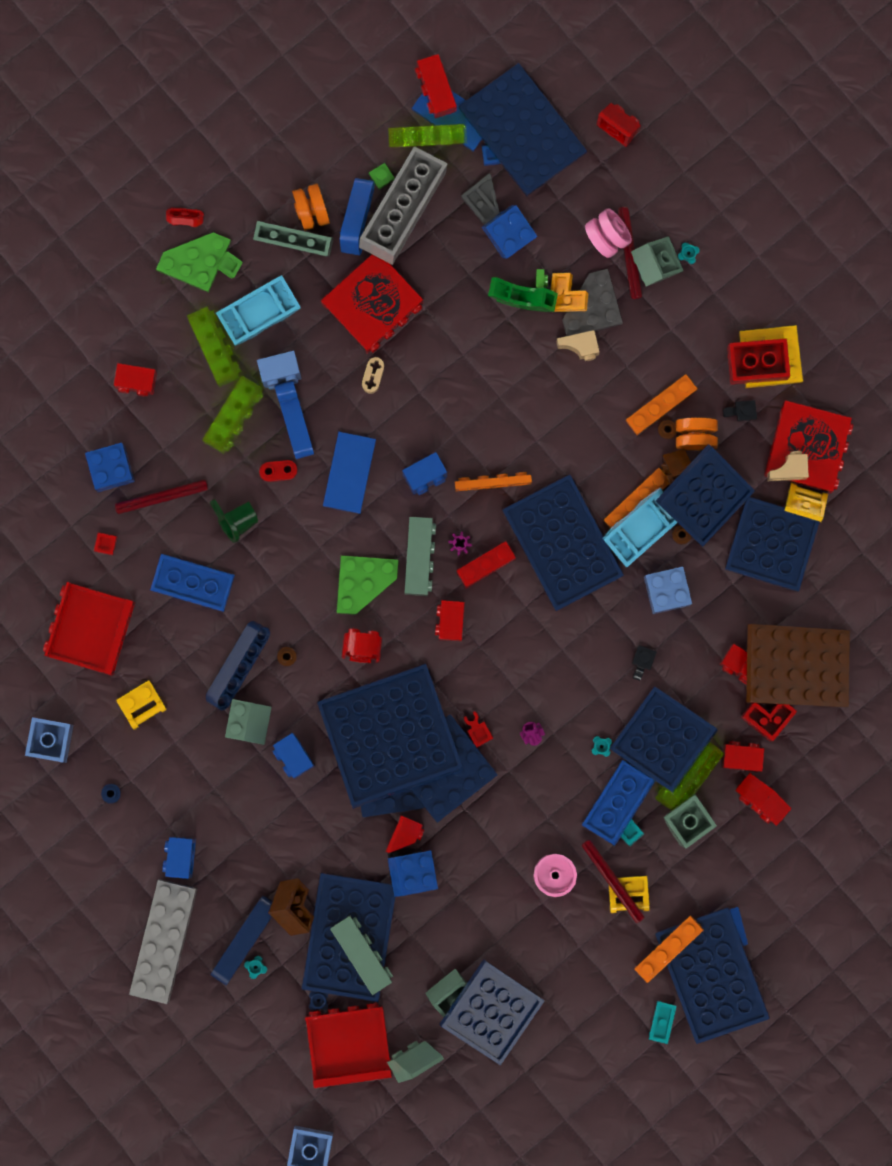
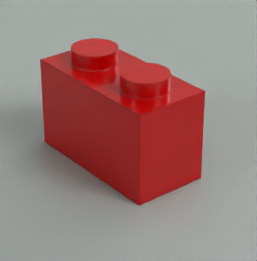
M117 363L113 386L120 393L129 394V391L137 392L139 396L148 397V394H154L157 372L155 369Z
M441 600V605H437V616H440V624H436L435 635H439V640L462 642L464 602Z
M729 741V745H724L722 768L762 772L764 748H760V744L748 743V747L740 746L741 742Z

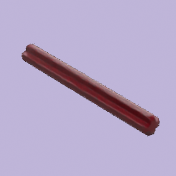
M620 207L617 210L618 216L625 223L632 238V242L623 250L631 299L636 300L642 298L638 267L631 251L635 250L629 209L628 207Z
M206 480L116 503L115 509L118 514L206 491L208 490Z
M591 840L585 841L582 844L585 852L636 923L641 922L644 919V915Z

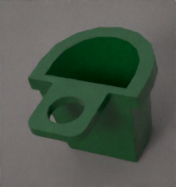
M215 499L210 502L219 519V525L233 543L238 542L242 534L258 523L257 515L249 501L226 514L223 513Z

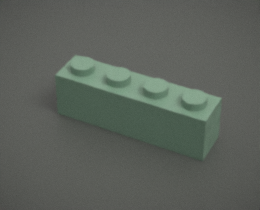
M257 221L253 240L330 257L334 239Z
M409 517L405 595L428 596V592H432V580H429V573H433L434 561H430V554H434L435 542H431L432 535L436 534V523H432L433 518Z
M350 915L331 927L330 930L370 993L374 995L392 983L391 978L393 974L388 967L384 968L380 961L383 959L377 950L373 951L370 947L372 941L367 934L363 935L359 928L362 926L356 917L352 918Z

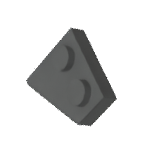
M490 173L461 195L463 201L483 225L500 214Z

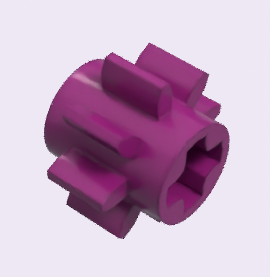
M463 532L460 533V536L453 534L454 540L448 541L449 544L453 545L450 551L456 550L458 556L463 551L465 554H468L466 548L472 547V544L467 543L470 536L463 537ZM457 540L460 542L465 541L464 548L456 547Z
M535 722L526 723L522 728L523 731L520 732L526 745L529 743L532 746L541 743L542 736L545 735L540 723L536 724Z

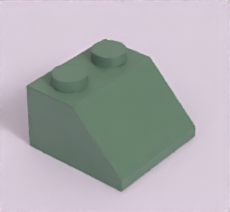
M669 236L647 243L631 251L645 286L658 283L684 271Z
M232 699L225 738L265 745L272 707Z
M695 794L663 817L672 835L679 845L685 849L717 826Z
M454 969L425 994L435 1009L444 1017L466 986L467 981Z
M414 1041L407 1046L408 1050L396 1052L392 1055L393 1059L387 1063L397 1082L401 1083L415 1078L444 1060V1058L426 1041L420 1043Z

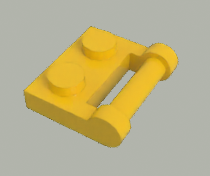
M791 483L784 511L821 522L824 517L828 493L822 492L821 494Z
M150 680L116 700L133 730L160 711L164 712L167 710ZM152 701L156 702L157 705L136 718L133 717L132 713Z
M647 876L617 878L630 897L642 896V902H634L639 910L649 911ZM609 886L610 913L625 911L626 908L622 903H616L617 895Z

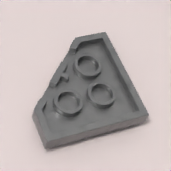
M608 269L589 273L579 290L589 293L587 311L567 312L562 320L566 336L592 330L599 331L623 323Z

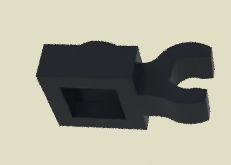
M755 400L736 402V408L728 407L723 410V417L737 416V422L757 420Z
M638 646L632 664L637 666L633 679L640 681L644 669L651 670L656 651Z

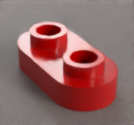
M170 208L166 211V221L171 225L198 227L204 222V213L196 209Z
M290 460L267 462L259 470L260 477L266 482L292 480L298 473L296 464ZM287 466L291 467V472L289 473L284 471ZM268 468L272 469V474L270 475L265 474Z

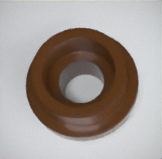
M670 420L661 422L658 427L659 435L664 439H672L677 433L676 424ZM666 426H669L671 428V432H665L664 428Z
M677 526L673 530L672 538L677 544L684 545L690 541L691 535L681 526ZM683 531L685 538H680L679 532Z
M290 647L282 648L277 655L278 662L283 666L293 665L297 658L296 652ZM285 653L290 654L289 660H284L283 655Z

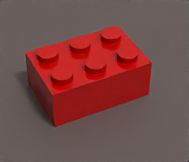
M787 338L729 343L727 346L730 385L788 380L791 376Z

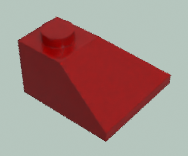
M401 815L386 852L391 853L415 843L417 839L421 840L425 831L422 829L423 824Z

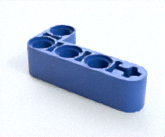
M359 178L354 180L340 232L342 253L359 256L362 253V249L359 248L360 237L364 232L374 194L375 181Z
M293 380L275 385L295 458L300 459L314 455Z

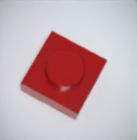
M98 532L94 552L113 556L118 537Z

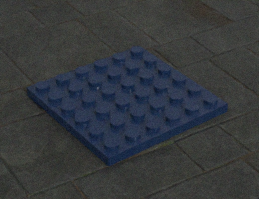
M426 664L317 702L353 809L464 770Z

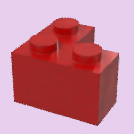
M732 644L720 665L723 666V671L730 675L736 674L739 676L738 680L747 685V652Z
M751 703L740 718L768 741L772 742L797 711L787 704H775L768 713L759 704Z
M751 773L735 790L740 795L738 799L746 806L751 804V809L760 815L759 817L767 824L772 822L777 826L792 809L772 788Z

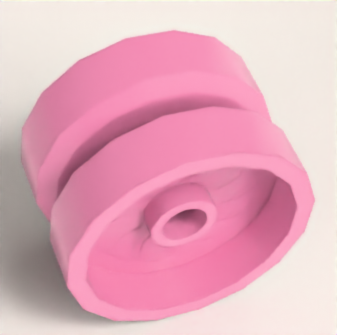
M608 208L599 214V219L593 218L587 222L585 229L595 248L606 258H611L618 253V247L625 248L632 242V238L622 219L613 210Z
M554 853L546 855L535 865L533 876L535 884L540 891L548 896L559 897L569 893L575 886L577 872L570 859L564 855ZM553 872L559 873V877L557 879L552 878Z

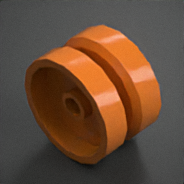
M318 183L308 186L307 190L310 197L308 199L303 189L300 188L292 191L298 219L301 220L304 231L314 229L312 216L316 217L317 223L320 226L330 224Z
M684 418L676 420V431L683 434L676 437L677 449L700 451L708 444L714 449L718 448V437L711 435L718 431V420L711 418Z

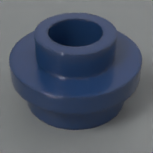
M108 784L102 789L101 796L105 802L115 803L120 799L121 791L117 785ZM109 790L114 791L113 797L108 796L107 793Z

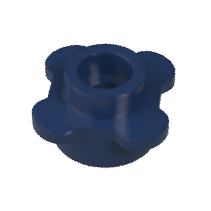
M315 991L310 992L311 1003L309 1008L311 1010H326L328 1008V994L316 993Z

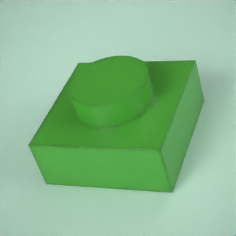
M385 163L369 172L371 179L375 181V185L379 190L395 180Z
M225 252L216 268L232 279L243 262L231 253Z
M537 269L536 288L548 287V275H544V269Z

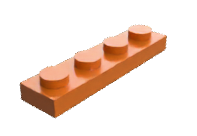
M685 374L625 421L634 433L638 435L697 391V387Z
M658 468L603 521L612 528L616 522L627 516L641 500L658 488H661L663 491L669 485L666 474L664 475L663 471Z
M527 472L515 473V476L508 477V474H498L496 478L478 476L477 480H470L469 477L459 478L455 482V492L531 485L532 478L531 475H527Z
M690 915L634 970L649 983L704 929Z

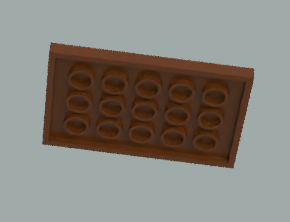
M748 624L746 702L849 707L850 630Z

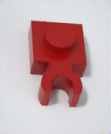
M474 711V721H468L466 716L464 721L472 727L467 732L477 748L492 740L493 737L485 722L478 723V714Z

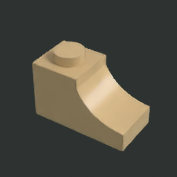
M594 330L557 338L558 349L572 350L578 354L580 360L591 361L599 355Z
M802 451L790 452V455L785 457L786 462L781 468L767 473L768 481L805 480L809 477L807 454H802Z

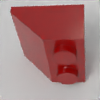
M610 103L598 115L596 126L627 147L641 128L640 121L632 115H627L620 105Z

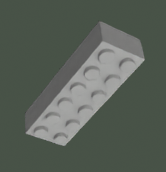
M414 146L360 237L359 248L393 265L444 178L448 164Z
M162 879L158 880L129 995L164 1004L170 1002L198 888Z

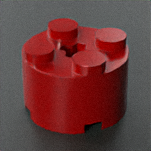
M349 629L348 633L344 634L341 657L345 659V656L350 657L349 661L359 663H371V660L376 659V663L380 662L382 638L379 636V632L368 631V633H360L358 629Z

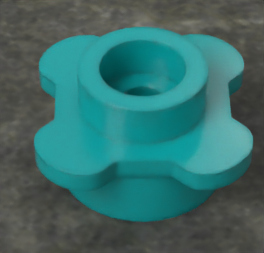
M683 243L678 259L694 264L696 262L695 257L700 250L697 246L694 247L688 243Z
M599 736L594 737L592 754L609 756L612 740L610 738L601 739Z
M256 956L254 960L246 961L244 967L250 973L249 977L252 979H256L259 974L267 972V967L263 965L260 956Z

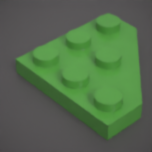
M213 232L163 252L156 270L209 293L219 271L216 267L224 253L227 252L231 240Z
M341 556L337 613L356 615L388 586L397 580L398 560Z

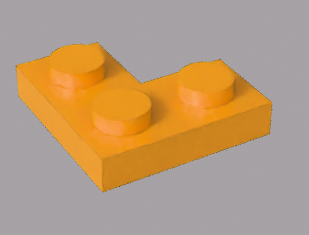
M552 273L551 291L558 293L554 312L587 311L589 293L587 291H571L573 278L571 273Z

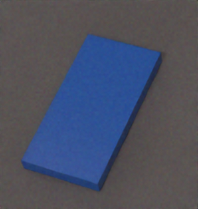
M452 91L457 106L456 112L435 119L433 113L430 114L427 103H429L428 97L423 96L422 93L412 107V111L474 152L482 138L459 110V106L466 100Z
M338 432L323 507L361 514L376 439Z
M161 554L150 591L224 612L235 575Z
M622 760L582 826L615 846L652 788L655 780Z

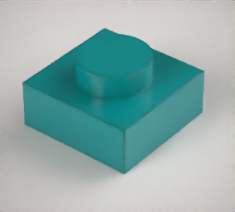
M631 820L621 837L631 846L644 833Z

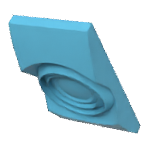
M281 275L216 312L232 342L237 346L257 336L270 326L285 320L301 309Z
M658 488L641 500L633 511L616 522L602 538L625 567L633 563L677 523L656 502L663 493L661 488Z

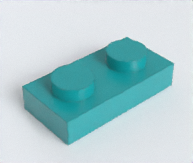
M657 1001L649 1040L668 1044L676 1005Z

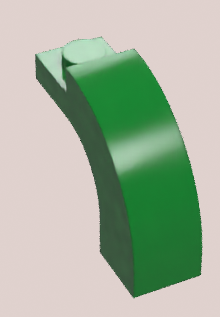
M492 277L488 296L497 299L499 303L516 308L554 312L558 293L546 288L523 287L498 277Z

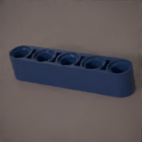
M251 621L247 624L206 694V701L219 710H225L229 707L270 637V630L256 621Z
M264 895L260 898L210 976L227 986L272 918L268 912L273 901Z

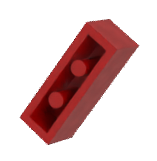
M439 54L418 60L417 67L414 69L417 78L422 80L421 90L423 96L428 97L429 103H427L429 113H433L436 119L456 112L457 106Z
M505 541L456 570V573L467 589L511 563L516 557Z

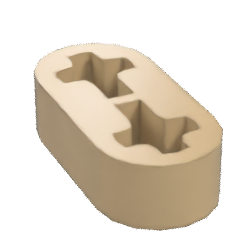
M378 357L371 358L368 361L363 377L362 387L368 394L378 391L384 372V363ZM379 362L381 368L377 369L375 374H372L373 367L371 364ZM371 377H374L373 382L376 386L368 389L366 382L369 383Z

